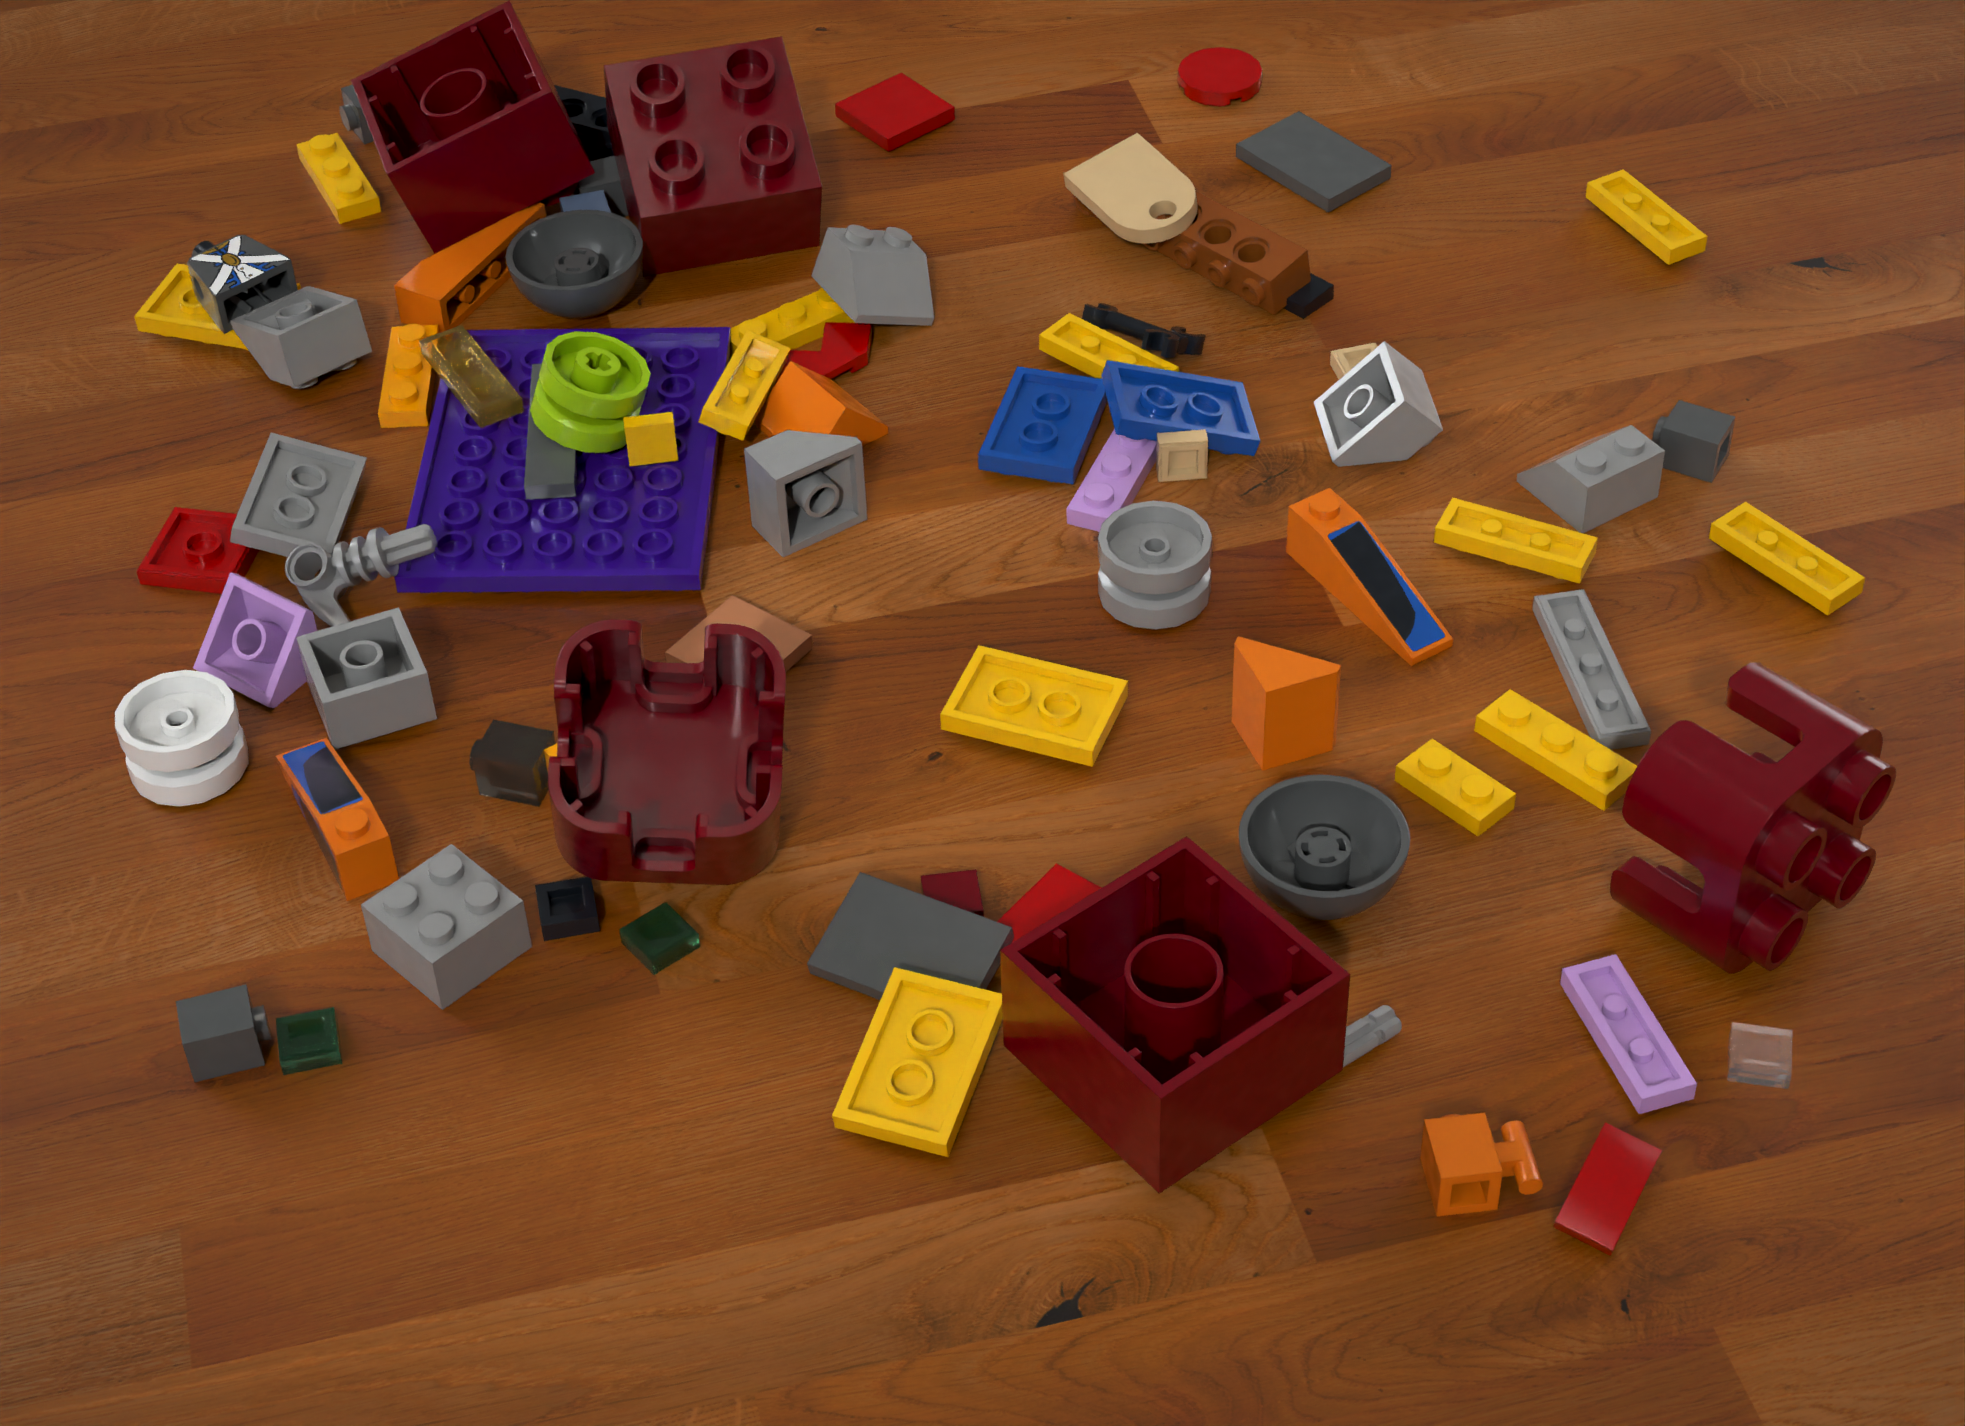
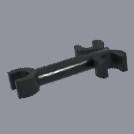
M1099 303L1098 307L1085 304L1082 315L1083 320L1101 329H1111L1142 340L1141 349L1162 351L1161 356L1165 358H1175L1176 354L1183 353L1190 355L1202 354L1206 335L1185 333L1186 328L1172 327L1171 331L1119 313L1116 307L1105 303Z

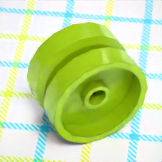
M574 331L557 336L547 344L542 361L539 379L530 408L534 424L551 440L564 447L581 452L607 453L623 448L626 445L623 417L639 416L651 373L646 360L628 344L615 337L597 332Z

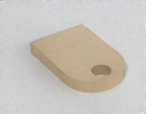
M1139 133L1130 136L1063 173L1065 187L1116 235L1127 241L1157 243L1171 239L1185 231L1197 215L1196 192L1191 180ZM1163 214L1173 215L1167 219H1155Z

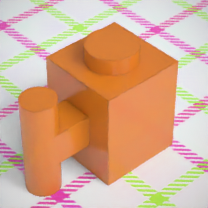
M1485 1112L1467 1115L1448 1114L1440 1118L1424 1119L1420 1160L1436 1217L1498 1210L1502 1177L1515 1176L1519 1192L1525 1195L1537 1193L1542 1189L1543 1182L1523 1122L1514 1120L1505 1123L1501 1127L1504 1142L1494 1143Z

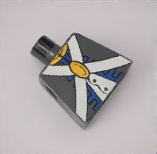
M236 235L217 245L210 241L200 242L194 248L192 257L187 262L197 300L224 334L233 330L230 320L298 290L291 259L246 235Z

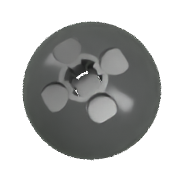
M600 210L560 212L541 218L522 229L512 239L507 248L506 263L513 282L519 291L536 307L559 317L587 318L611 309L630 292L640 273L643 261V240L638 228L620 215Z
M1305 775L1276 783L1265 789L1251 801L1240 821L1239 846L1242 860L1251 880L1267 899L1281 909L1303 918L1337 920L1365 911L1379 902L1392 889L1399 879L1408 857L1410 832L1401 810L1385 794L1372 786L1351 778L1335 775Z

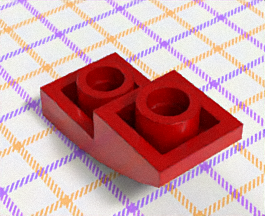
M1605 1122L1553 1227L1611 1256L1662 1150Z

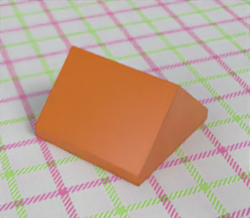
M792 361L785 368L755 419V425L769 438L786 430L857 437L862 442L863 447L889 434L888 426L837 383Z
M1238 636L1234 643L1231 722L1261 770L1264 771L1332 751L1336 744L1341 665Z

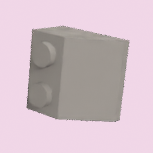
M849 225L847 228H827L811 276L855 323L932 326L934 311L927 256L912 240V236L907 231L896 227H887L886 230H869L860 225Z
M306 286L230 320L233 330L269 379L291 386L293 389L312 386L318 382V376L331 370L340 371L348 369L357 363V358L372 352L357 299L311 286Z
M1385 341L1314 401L1331 460L1338 467L1408 460L1422 447L1431 443L1435 436L1443 431L1423 371Z
M1629 425L1594 437L1518 473L1517 482L1578 532L1585 533L1658 497L1665 450L1634 426Z
M786 430L744 448L752 526L782 557L868 520L862 442L857 437Z

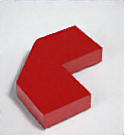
M825 322L821 351L790 350L786 364L775 384L790 361L829 379L847 370L854 373L867 366L872 342V324Z

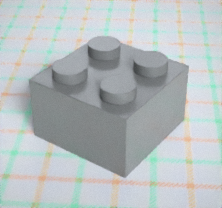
M399 607L296 637L307 684L335 750L437 719L427 670Z
M452 844L361 904L372 951L442 1010L532 947L523 900Z

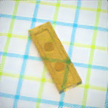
M463 325L419 341L422 355L480 428L524 412L521 396Z

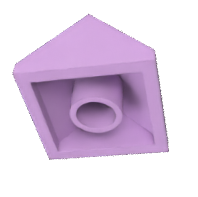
M230 572L193 669L207 672L223 680L228 687L267 707L275 708L307 682L296 637L317 631L313 611L241 575Z

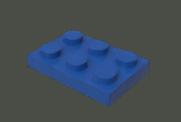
M1106 361L1101 376L1117 435H1123L1133 440L1148 439L1157 441V433L1206 429L1208 449L1217 450L1228 455L1235 453L1249 456L1255 455L1260 438L1243 382L1117 361Z
M1017 366L978 453L979 470L1047 480L1054 483L1074 484L1108 401L1103 380Z

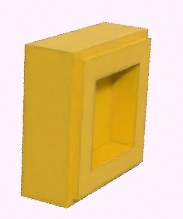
M673 412L623 417L629 466L679 461Z

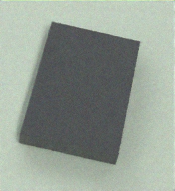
M1300 111L1236 144L1237 158L1326 212L1334 210L1391 178V164Z
M860 872L807 962L810 974L881 1000L894 967L986 990L1000 965V950L1012 943L1014 934L1010 926Z

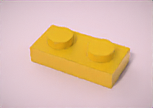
M1430 739L1396 765L1394 781L1476 836H1480L1514 809L1515 792L1434 739Z

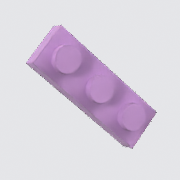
M1114 429L1066 509L1067 524L1100 532L1102 523L1114 511L1132 504L1156 462L1157 441L1148 439L1133 440L1123 435H1117Z
M1616 954L1562 969L1560 985L1638 1114L1694 1099L1697 1087L1695 1079Z

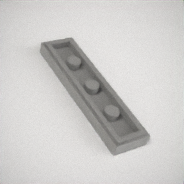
M1585 590L1534 596L1532 610L1589 736L1610 750L1649 744L1651 729Z

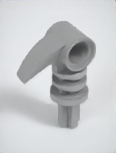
M422 524L391 535L382 527L374 528L368 532L366 540L362 536H358L351 540L350 545L345 541L337 543L331 554L317 544L305 543L296 547L289 554L285 564V573L289 581L297 586L300 595L308 607L321 620L333 627L350 622V619L338 602V599L345 594L349 586L359 585L362 578L365 581L375 580L378 572L384 578L396 576L399 571V563L433 553L437 547V539L431 526ZM321 569L318 576L314 578L315 574Z

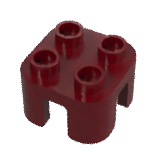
M609 619L597 621L579 629L565 642L559 652L555 666L554 702L558 727L557 757H549L548 788L557 847L565 861L573 869L587 877L601 881L731 885L756 876L768 865L776 852L780 833L786 671L779 651L767 637L752 628L742 625L710 624L705 627L704 661L700 663L653 662L645 659L642 625L633 620Z
M1752 662L1742 667L1729 678L1725 704L1729 709L1794 746V748L1776 762L1760 752L1748 755L1698 724L1688 720H1681L1663 732L1645 753L1632 775L1624 797L1622 815L1627 824L1695 866L1704 877V889L1666 866L1658 865L1655 868L1636 856H1632L1613 871L1610 883V894L1614 901L1729 974L1742 971L1753 961L1768 971L1778 968L1798 945L1808 923V912L1823 899L1836 908H1842L1859 893L1867 881L1876 860L1875 849L1860 841L1863 826L1869 823L1882 808L1896 779L1895 767L1880 759L1883 737L1879 730L1762 663Z

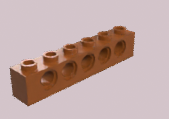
M1107 144L1105 147H1103L1100 151H1098V152H1097L1095 155H1093L1092 157H1094V156L1100 154L1101 152H1103V151L1109 149L1111 146H1109V145ZM1195 191L1198 205L1197 215L1185 231L1162 242L1143 243L1149 250L1157 251L1176 261L1182 268L1198 273L1209 279L1215 286L1223 287L1242 297L1250 305L1258 306L1273 315H1276L1287 305L1288 297L1311 281L1307 249ZM1074 196V202L1076 204V207L1082 213L1088 216L1091 215L1099 219L1076 196ZM1163 214L1155 219H1167L1173 215Z

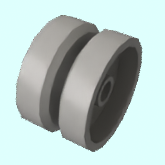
M1153 500L1132 503L1114 511L1102 523L1098 536V559L1100 563L1098 594L1103 608L1115 619L1128 625L1155 630L1177 627L1196 618L1207 606L1211 592V570L1209 565L1212 557V535L1207 522L1194 510L1177 503Z

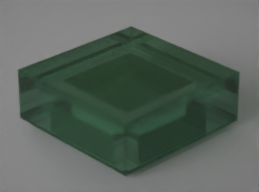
M667 902L619 929L621 943L653 975L700 948L699 933Z
M334 1007L276 1018L279 1060L283 1075L343 1064L338 1020Z

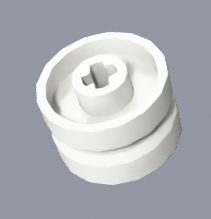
M181 670L159 674L139 683L128 692L115 711V730L120 746L126 754V765L131 781L141 796L156 804L181 807L211 800L224 794L241 779L249 764L248 746L243 728L239 724V713L234 694L223 680L207 672Z

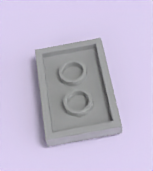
M271 432L233 523L230 542L286 557L296 547L305 543L317 544L328 553H333L334 546L339 543L363 478L367 457Z

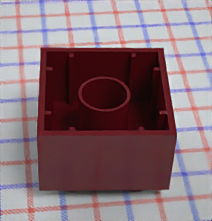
M510 1L351 80L385 171L434 254L537 202L543 203L545 206L559 203V198L570 196L576 190L578 181L595 173L554 83Z
M782 36L604 65L607 126L629 219L638 228L643 240V261L641 265L643 277L820 245L822 184Z
M1187 836L1000 950L1004 1047L1159 1194L1343 1070L1350 973Z

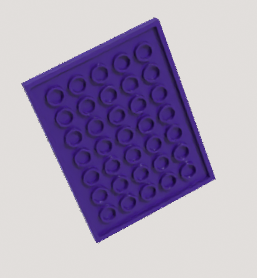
M731 327L452 330L406 529L422 524L430 525L437 539V547L431 554L399 563L398 574L394 577L397 593L701 590L721 433L698 421L703 406L730 361ZM574 331L597 332L615 337L633 347L646 360L651 373L639 415L673 412L679 461L629 466L627 444L623 448L607 453H585L578 451L575 497L526 500L524 478L532 364L542 363L547 344L559 335Z

